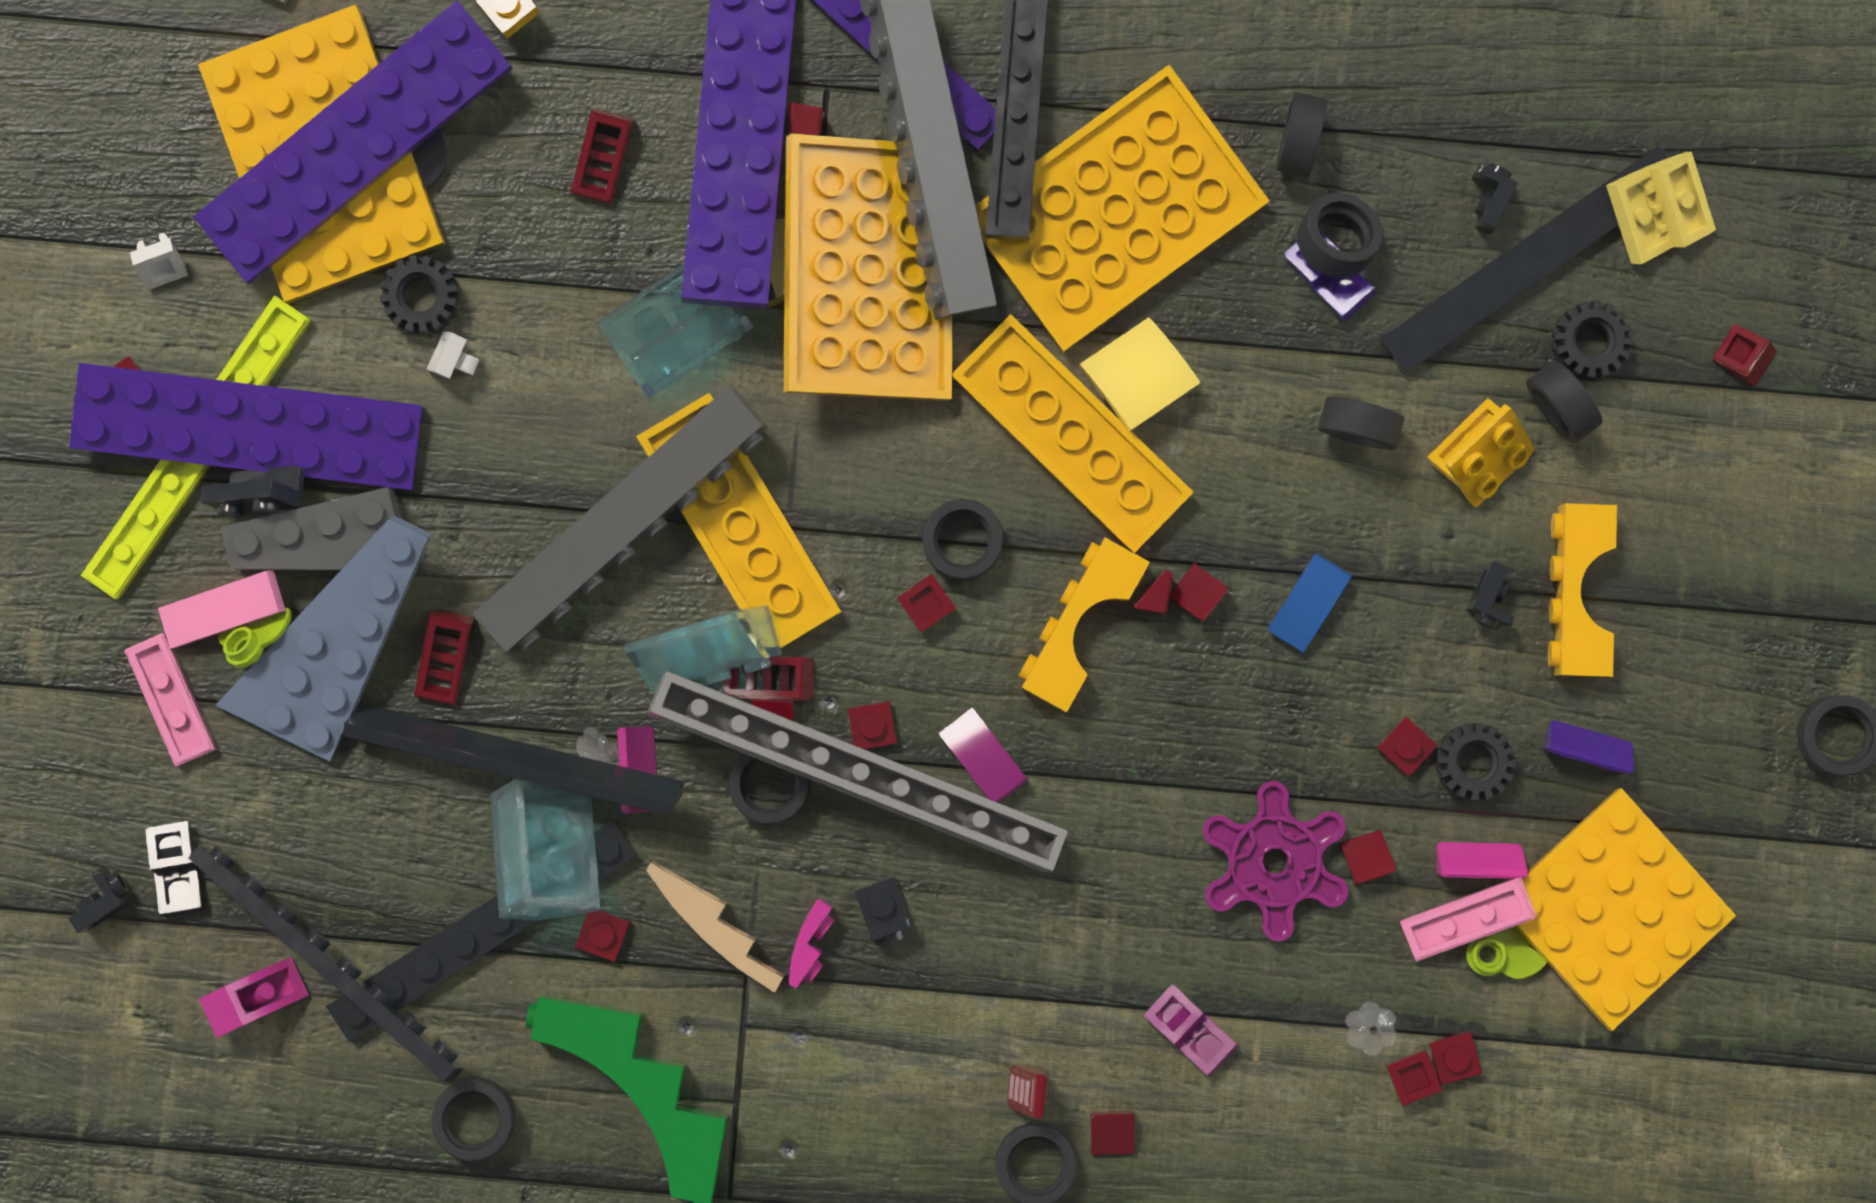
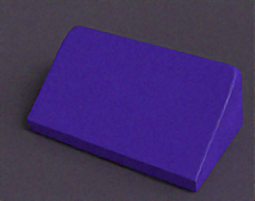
M1556 720L1549 723L1542 748L1544 752L1621 774L1633 772V746L1629 741Z

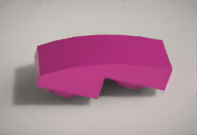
M821 897L817 899L804 921L792 954L789 984L795 989L801 981L809 985L824 965L817 960L822 950L809 942L812 936L820 940L835 920L828 915L833 906Z

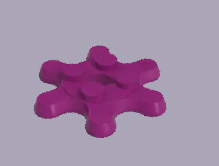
M1269 781L1261 785L1257 792L1258 813L1251 822L1236 824L1225 816L1215 815L1208 818L1204 823L1202 830L1206 842L1223 850L1229 860L1226 874L1208 885L1205 891V899L1207 904L1216 911L1229 910L1240 901L1248 900L1256 903L1262 911V929L1264 934L1272 941L1280 942L1289 938L1293 933V910L1300 900L1314 898L1325 906L1338 907L1347 899L1349 892L1346 882L1341 877L1327 872L1322 862L1324 850L1331 843L1339 841L1346 831V824L1344 818L1334 811L1323 812L1309 822L1296 820L1289 812V794L1286 787L1280 782ZM1270 849H1280L1286 855V867L1279 873H1270L1263 865V856Z

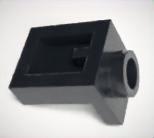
M1489 163L1487 167L1479 164L1472 176V179L1494 189L1492 193L1487 190L1484 191L1474 210V213L1480 216L1475 227L1488 234H1491L1496 229L1518 185V182L1510 179L1512 175L1510 171L1493 163Z
M1491 561L1485 563L1466 610L1476 613L1475 622L1498 630L1500 624L1511 626L1515 617L1492 607L1494 601L1501 603L1509 587L1510 580L1505 578L1509 568Z
M99 868L91 873L104 895L101 897L96 892L76 905L79 912L70 917L69 921L77 933L90 931L131 904L125 895L129 892L128 886L118 872L113 871L111 873L108 868Z
M895 876L854 891L871 941L880 938L882 944L886 945L907 937L904 929L911 927L912 922Z

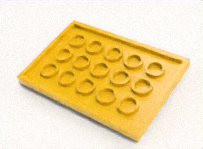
M355 4L198 64L239 178L379 64V60L360 8ZM412 153L408 154L272 266L285 303L289 304L393 265L400 259L406 260L409 256L419 255L446 245Z
M1168 65L1036 161L1029 241L987 239L986 224L989 196L976 204L975 208L984 246L1064 353L1262 209L1270 201L1175 71Z
M790 134L786 137L784 393L948 401L952 399V317L935 320L933 310H930L926 303L925 287L927 286L924 268L919 266L916 258L918 240L915 226L909 223L906 205L909 199L906 186L901 183L897 172V162L900 158L896 142Z

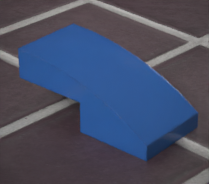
M1315 552L1267 630L1301 652H1304L1352 575Z

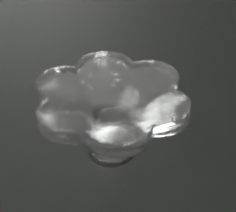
M587 727L584 730V736L579 737L577 740V752L581 757L610 763V761L617 758L616 746L608 744L605 735L599 734L595 727Z
M1367 1001L1361 1005L1359 1010H1353L1346 1016L1345 1022L1349 1028L1346 1039L1352 1047L1362 1048L1366 1054L1374 1056L1378 1055L1383 1047L1391 1046L1396 1041L1397 1033L1393 1028L1396 1017L1391 1010L1381 1009L1377 1003ZM1372 1026L1376 1027V1031L1374 1033H1370V1028Z

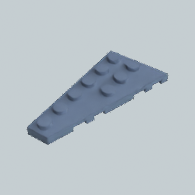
M394 515L389 518L291 623L283 635L264 652L260 659L250 667L215 706L323 759L331 761L335 757L344 737V723L356 710L432 534Z

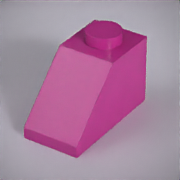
M289 957L199 998V1001L217 1038L307 997L309 994L292 957Z

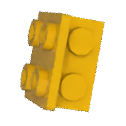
M1487 398L1427 458L1432 466L1461 489L1471 505L1478 507L1485 499L1493 496L1499 486L1516 469L1525 465L1530 455L1535 451V447L1513 409L1507 404L1500 408Z

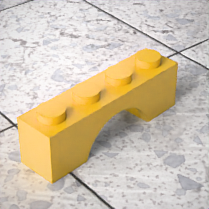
M1566 503L1558 506V513L1552 514L1551 537L1552 539H1558L1557 556H1551L1550 580L1556 581V598H1551L1549 602L1550 624H1555V641H1549L1548 665L1549 667H1554V676L1613 677L1614 633L1598 626L1587 614L1581 599V583L1584 573L1591 562L1599 555L1616 548L1617 505Z
M1107 538L1102 540L1100 546L1092 542L1080 563L1087 568L1079 583L1071 579L1060 599V602L1066 605L1059 620L1051 616L1039 637L1040 640L1046 642L1038 657L1030 654L1018 675L1025 680L1021 688L1066 713L1087 677V673L1076 658L1073 647L1074 630L1078 620L1088 608L1097 603L1107 600L1128 601L1150 562Z

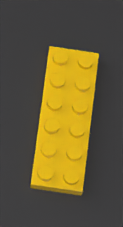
M1011 314L952 373V378L1133 553L1194 493L1132 431L1128 432L1123 423Z
M710 393L636 436L648 457L714 400ZM741 451L729 461L732 469L716 483L713 484L708 480L697 490L701 496L684 510L682 514L765 652L770 656L841 613V610L749 457Z

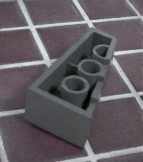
M386 487L221 527L230 569L238 571L340 572L389 518L394 515L402 519L396 490Z

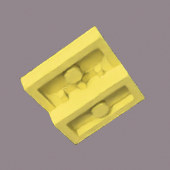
M1684 152L1656 162L1606 185L1631 264H1643L1673 247L1685 248L1716 231L1692 152Z
M1149 317L1079 364V367L1102 400H1107L1128 432L1137 428L1201 383L1176 348Z

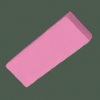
M274 570L264 571L158 608L170 649L179 648L286 611Z
M161 633L125 649L126 656L175 767L184 765L217 750L174 650L169 648L166 634Z
M1521 876L1407 917L1402 919L1400 923L1416 961L1530 921L1535 919L1537 914Z

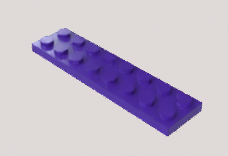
M456 0L193 217L244 281L251 284L510 72L513 67L462 4Z
M710 0L681 292L682 303L768 310L796 0Z
M79 363L69 448L268 472L269 468L297 465L304 468V477L413 490L423 406Z

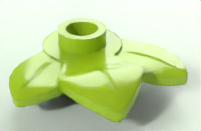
M285 608V612L218 634V640L223 646L227 661L235 668H245L256 663L262 656L264 648L277 641L289 626L292 615L291 610Z
M1515 926L1469 942L1466 948V960L1469 967L1474 972L1483 976H1493L1502 972L1513 979H1522L1537 973L1547 963L1536 950L1529 947L1530 943ZM1490 946L1494 951V957L1490 962L1485 963L1480 959L1479 953L1483 947Z

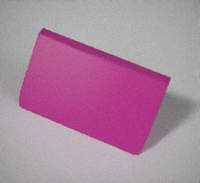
M653 727L619 728L617 730L619 766L656 775ZM621 804V810L624 814L651 812Z
M1439 842L1436 845V873L1438 876L1469 878H1517L1521 876L1522 879L1528 876L1523 849L1519 844Z

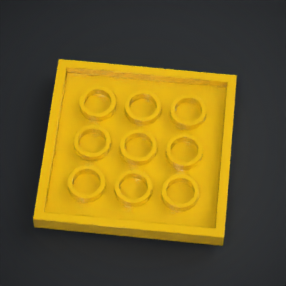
M1618 788L1528 870V876L1522 880L1537 917L1515 927L1607 1030L1613 1031L1736 915L1622 788Z

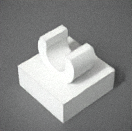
M165 233L159 234L160 242L146 246L142 240L137 243V250L130 252L132 264L148 290L188 276L185 262L172 240Z
M443 331L426 370L449 379L454 368L473 375L479 359L462 352L467 339L452 332Z

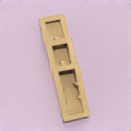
M654 861L651 862L646 871L671 906L693 930L736 968L775 993L785 974L748 954L756 938L720 919L727 902Z

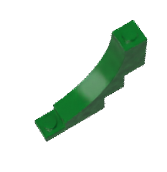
M546 994L540 995L537 1003L530 1002L525 1028L532 1029L530 1040L561 1048L593 1064L609 1076L641 1111L661 1150L668 1174L671 1197L694 1201L693 1203H713L728 1114L678 1106L686 1063L636 1054L643 1012Z

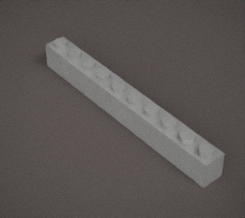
M668 671L662 675L647 712L648 716L1042 872L1054 870L1068 833L1065 829Z

